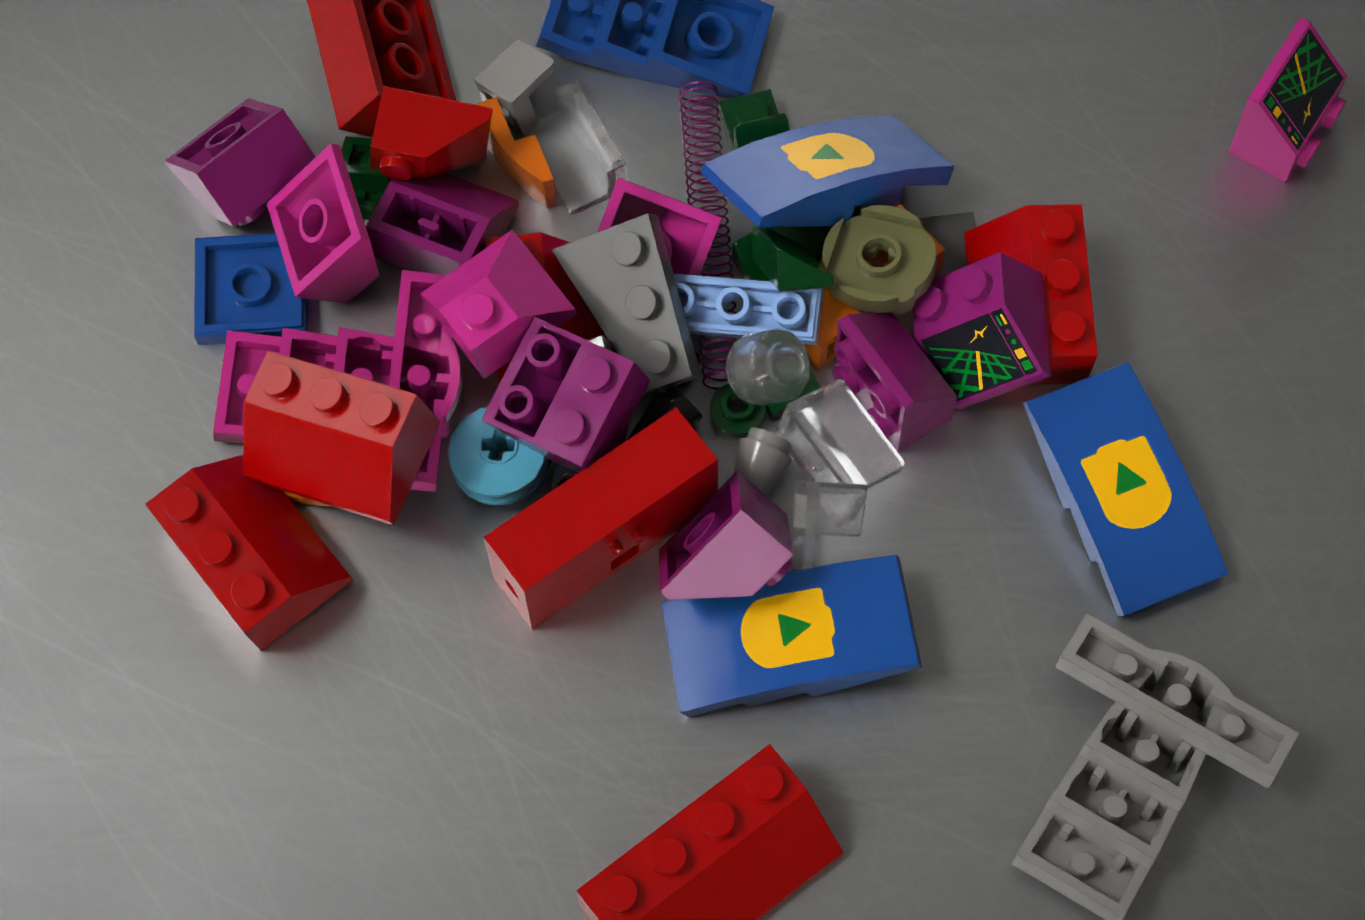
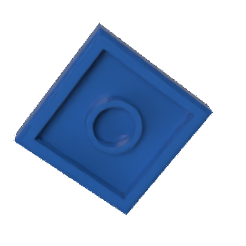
M276 233L195 238L194 337L198 345L226 343L227 330L282 337L283 328L308 332L307 299L298 298L294 295Z

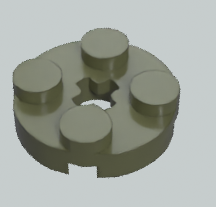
M873 205L861 209L860 216L853 217L846 223L845 219L842 218L831 228L823 245V266L833 276V285L829 288L831 296L837 301L844 302L848 306L864 312H891L894 314L909 312L914 308L917 299L928 290L935 276L936 246L932 236L930 239L929 234L922 228V221L914 214L895 206ZM878 251L888 252V260L891 263L884 267H873L870 262L864 260L866 257H876Z

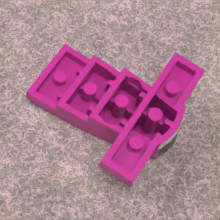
M402 270L394 337L339 327L338 336L283 328L282 337L227 330L213 429L214 441L243 443L244 400L269 350L417 394L437 417L440 424L410 490L436 492L441 438L447 437L459 420L464 403V391L460 360L455 342L451 341L452 336L423 300L420 293L446 275Z

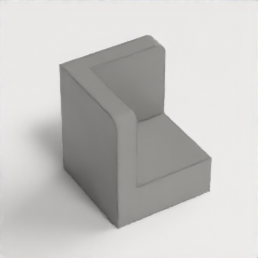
M518 38L479 74L474 81L482 101L497 97L509 128L525 137L538 124L529 95L556 70L553 59Z

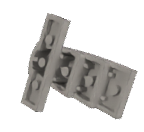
M1086 613L1055 667L1115 702L1084 743L1079 755L1049 798L1044 810L1011 864L1105 920H1123L1146 875L1155 862L1179 811L1184 805L1206 754L1268 789L1281 769L1299 732L1231 695L1232 691L1214 673L1200 663L1174 652L1160 649L1152 650Z

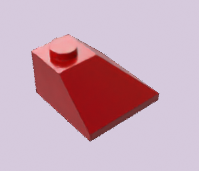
M383 86L371 142L370 168L379 170L382 175L391 179L409 180L412 177L426 179L483 162L487 154L493 108Z

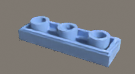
M674 274L690 334L818 345L824 288L780 292L770 281ZM743 300L744 305L739 313L733 315L727 313L731 302Z

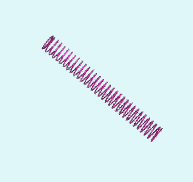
M689 82L678 91V101L681 105L679 109L682 123L681 130L683 132L681 137L684 141L682 146L684 149V166L686 168L685 176L687 177L685 181L687 186L686 193L688 195L687 202L693 206L697 201L715 202L721 199L725 201L723 206L706 205L699 208L704 211L725 209L724 215H714L726 219V223L719 224L718 229L725 227L727 232L725 234L716 233L719 236H715L714 239L725 236L728 238V241L726 243L712 242V245L717 246H711V248L727 246L729 250L727 252H710L707 257L715 258L725 255L730 257L727 262L713 261L705 263L704 266L719 267L727 264L731 267L728 271L701 272V276L729 274L734 279V275L730 273L733 270V265L730 264L733 258L728 254L732 250L731 246L728 245L731 238L727 235L730 229L726 226L729 223V219L726 217L728 209L725 208L728 202L724 195L722 197L716 195L704 196L698 199L692 197L696 192L713 193L719 190L715 186H707L697 190L692 188L691 186L695 183H712L710 181L702 182L707 180L706 178L691 179L690 177L693 174L702 175V169L697 171L689 169L692 165L703 166L699 162L713 160L702 159L692 162L689 160L691 156L709 157L716 154L723 155L720 152L723 148L722 144H720L722 137L719 135L721 131L718 125L720 118L717 116L720 112L717 108L719 102L716 99L718 90L710 82ZM705 83L714 87L713 89L712 87L698 86L686 90L681 95V90L690 84ZM706 88L714 91L712 96L699 95L689 99L682 97L685 93L695 89ZM696 98H705L701 100H692ZM713 99L716 101L715 106L709 104H699L690 108L684 106L686 102L706 103ZM705 106L712 107V108H708V109H704V110H694V109H693V108L705 107ZM714 108L717 111L715 115L710 113H700L691 117L685 115L687 111L706 112ZM706 115L712 116V117L704 118V119H696V118H694V117L706 116ZM716 117L718 120L716 124L711 122H701L691 126L685 124L689 119L693 121H707ZM708 124H709V125H713V126L703 127V128L694 127V126H698V125H708ZM715 126L718 127L717 133L711 131H702L694 133L692 135L686 133V131L690 128L695 130H707L714 128ZM700 134H713L710 136L703 137L695 136ZM716 135L719 137L718 142L712 140L699 141L693 144L687 142L691 137L696 139H708ZM701 143H714V144H711V145H703V146L697 145V144H701ZM717 144L720 146L718 151L712 149L700 150L694 153L688 151L692 146L697 148H708ZM702 152H715V153L704 154V155L698 154V153H702ZM704 189H715L710 191H702ZM706 198H717L713 200H702ZM708 207H718L714 209H704ZM731 302L734 304V307L727 309V313L737 314V312L733 311L737 305L735 302ZM699 335V345L701 346L699 352L702 356L700 362L703 366L701 369L703 375L702 384L709 389L718 390L720 387L708 386L705 380L708 378L714 381H731L740 377V382H742L743 377L741 375L743 372L738 369L742 362L737 359L741 355V352L737 350L740 342L736 338L710 340L704 338L706 335ZM702 339L709 341L704 345L701 343ZM713 342H737V346L733 348L709 349L705 347ZM703 348L709 351L705 355L702 353ZM713 352H738V355L734 358L712 359L706 357ZM703 359L710 360V362L704 365ZM732 360L739 362V365L736 367L718 369L707 367V365L713 362H728ZM704 368L709 369V370H712V371L708 372V373L705 375V373H704ZM731 370H737L740 372V374L736 372H731ZM718 374L737 375L736 377L727 379H718L711 377Z

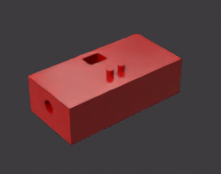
M677 407L484 536L493 578L533 630L679 530L718 490L717 457Z

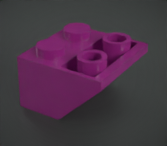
M448 173L426 179L412 177L409 180L392 179L368 221L366 228L374 257L410 271L448 275L486 248V238L504 235L519 203L514 198Z
M868 312L847 314L838 320L836 345H834L833 378L845 396L850 398L854 395L865 409L864 418L866 423L879 440L887 439L898 453L953 418L957 395L894 313Z
M534 317L481 420L546 458L579 473L617 447L650 379L634 361Z

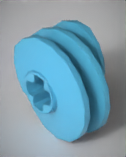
M487 407L480 408L463 418L451 435L448 458L456 484L470 498L486 505H508L517 501H529L543 490L548 482L546 478L548 458L482 421L481 419ZM500 451H506L502 455V460L495 461Z

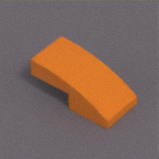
M497 97L477 103L476 105L493 108L488 148L505 173L521 190L544 207L549 208L557 205L554 178L536 135L514 141Z

